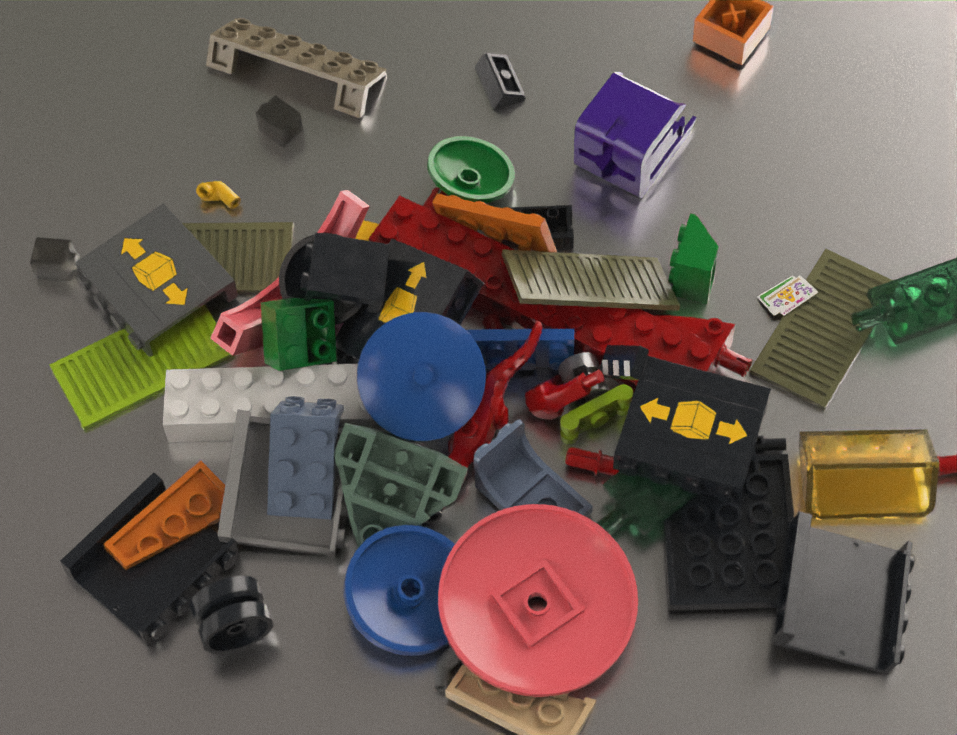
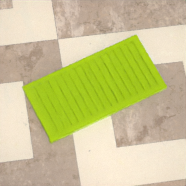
M203 305L149 342L153 352L151 357L143 349L136 350L128 338L129 333L123 329L53 362L49 366L76 413L81 427L87 430L165 391L166 370L211 368L233 356L211 339L217 323L206 305Z

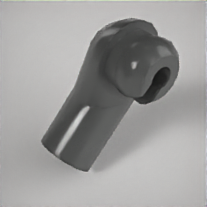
M451 646L436 661L434 688L437 690L446 691L452 680V669L457 664L464 665Z

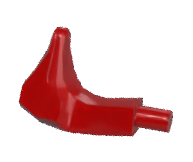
M600 370L588 375L581 373L563 384L560 375L557 374L550 380L544 381L525 392L526 405L529 411L537 418L545 420L555 419L562 415L565 406L589 395L593 386L604 382V375Z

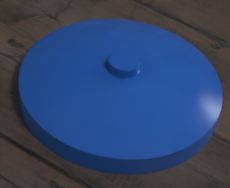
M428 312L404 314L382 325L365 344L357 366V388L367 413L385 431L412 441L440 439L464 426L479 407L486 384L483 356L473 337L455 321L445 316Z
M415 525L389 527L366 539L351 558L343 585L346 609L358 631L377 647L398 655H425L447 646L449 642L444 634L439 616L438 590L443 566L455 544L437 531Z

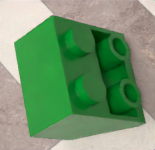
M690 213L687 225L681 224L677 239L679 244L678 248H674L672 252L668 281L673 284L672 289L676 297L707 304L715 278L719 246L698 216Z
M287 298L261 302L265 364L278 371L337 362L333 300L311 299V302H308L301 298Z

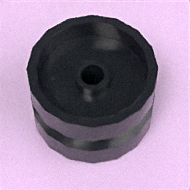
M251 576L228 577L211 583L192 597L189 605L195 623L200 626L198 632L205 651L213 654L235 652L257 643L270 633L274 625L267 605L263 604L264 597L257 579Z

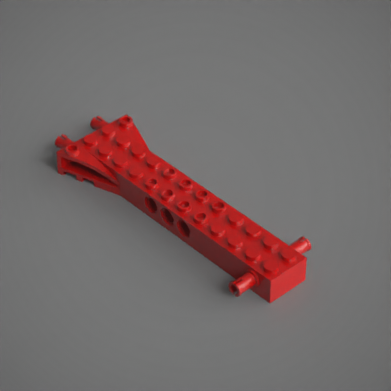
M433 188L432 193L423 205H419L399 195L368 239L371 242L389 244L391 239H395L467 269L484 282L483 287L471 306L472 308L486 315L498 314L502 318V323L515 329H532L537 321L541 322L543 329H574V355L586 352L593 353L597 357L599 365H601L607 345L641 346L649 350L648 356L711 373H715L716 369L722 366L741 375L743 378L746 376V372L749 371L753 361L729 349L733 342L735 324L722 322L718 318L708 320L685 316L652 315L641 309L520 303L501 255L503 249H514L436 213L432 202L440 188ZM441 190L440 194L449 196ZM614 379L619 385L626 384L630 386L634 394L638 380Z

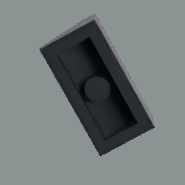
M483 53L475 65V69L492 108H501L525 101V93L508 56Z

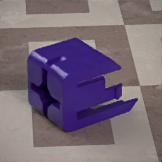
M614 72L582 112L574 130V165L642 198L686 140L697 117L692 116L687 125H685V117L683 116L679 121H676L686 107V104L677 103L624 77L621 72Z

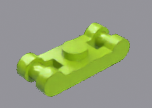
M626 384L619 385L564 414L560 421L561 441L565 444H574L579 439V434L592 427L598 428L604 425L610 417L616 414L620 416L627 415L633 398L632 388Z

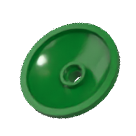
M456 136L444 139L431 149L427 160L429 176L436 186L449 196L455 195L468 201L489 203L499 200L511 190L515 179L514 166L509 157L492 143L475 137Z

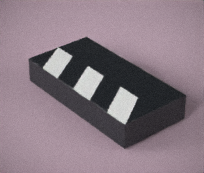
M607 345L599 370L605 378L639 380L649 350L641 346Z

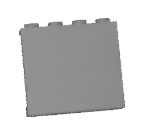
M237 409L217 535L219 541L227 543L233 538L237 544L335 557L336 548L342 549L344 543L345 529H339L341 516L347 517L348 514L336 462L334 514L332 520L267 515L270 418L251 416L250 411ZM338 427L336 447L343 428Z

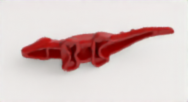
M540 321L535 322L523 346L513 355L495 366L486 375L485 390L479 407L471 419L455 431L448 441V450L450 452L448 457L468 468L474 462V454L480 446L485 443H491L496 430H500L508 424V408L504 404L503 396L508 382L528 361L539 342L543 330Z

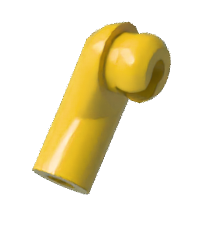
M221 181L202 182L196 188L198 197L204 201H223L230 209H235L241 202V198Z

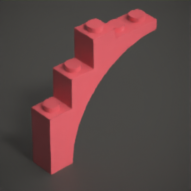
M340 191L330 213L317 233H332L355 239L370 206L350 191ZM279 277L255 297L238 307L222 312L211 339L232 356L263 347L261 302L282 299Z

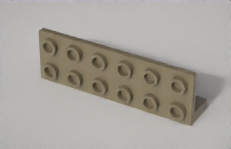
M244 18L232 20L211 33L209 38L206 66L232 74L236 71L239 50L328 79L338 83L333 109L358 118L364 115L368 88L386 75V69L379 67L374 61H361L352 58L353 56L347 52H334L327 49L323 44H311L302 41L296 35H284L276 32L272 27H260L251 24L249 20Z

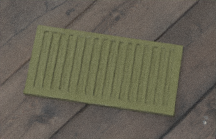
M293 222L182 223L235 280L238 294H257L272 284L279 277L282 262L292 248Z
M826 248L806 279L818 293L782 317L749 372L823 410L826 409L899 286L898 282Z
M502 250L501 255L518 300L522 304L677 311L680 309L677 297L656 257Z

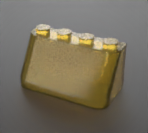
M928 429L799 431L803 500L806 512L812 514V518L819 520L922 518L934 510L939 460Z

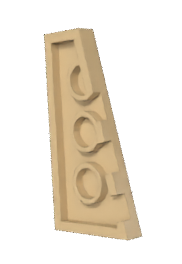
M465 665L460 667L445 693L446 698L518 735H579L594 710L597 701L585 697L584 700L568 696L569 693L549 697H532L510 693L483 681Z

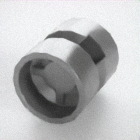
M586 352L575 354L565 359L558 367V371L563 384L581 373L588 375L599 370L600 365L593 353ZM605 378L604 382L591 388L589 395L572 402V408L576 409L609 391Z

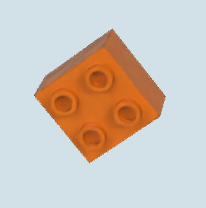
M710 0L695 19L693 42L742 65L770 29L773 5L763 0Z

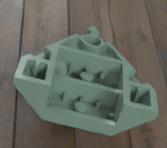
M345 423L334 452L336 466H338L342 490L357 548L370 536L383 529L399 525L420 526L439 510L454 502L458 497L468 468L436 450L385 431Z

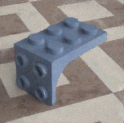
M291 396L286 397L285 401H281L271 412L267 515L332 520L335 488L334 452L337 443L339 421L344 412V405L336 404L334 399H318L317 403L305 402L303 397Z
M520 419L516 420L513 424L508 423L503 426L491 443L483 444L474 454L475 487L500 510L526 504H545L567 508L585 517H588L593 512V506L536 454L526 437L525 423Z

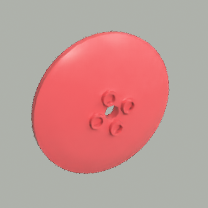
M526 504L495 512L477 522L461 536L449 553L442 569L438 590V609L442 628L451 648L462 663L476 676L492 686L510 693L532 697H549L573 692L589 685L605 674L617 662L628 645L635 627L638 611V591L632 567L625 553L614 538L600 525L582 514L567 508L545 504ZM541 597L545 600L547 606L541 611H534L528 606L529 599Z

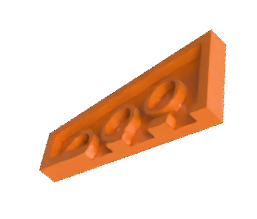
M438 193L432 202L436 213L476 232L479 229L486 236L497 242L502 243L504 239L519 245L518 250L557 252L545 218L538 214H525L516 212L508 207L499 208L490 206L482 201L473 202L461 199L455 195L446 196Z
M200 460L104 543V548L125 570H128L220 522L225 484Z

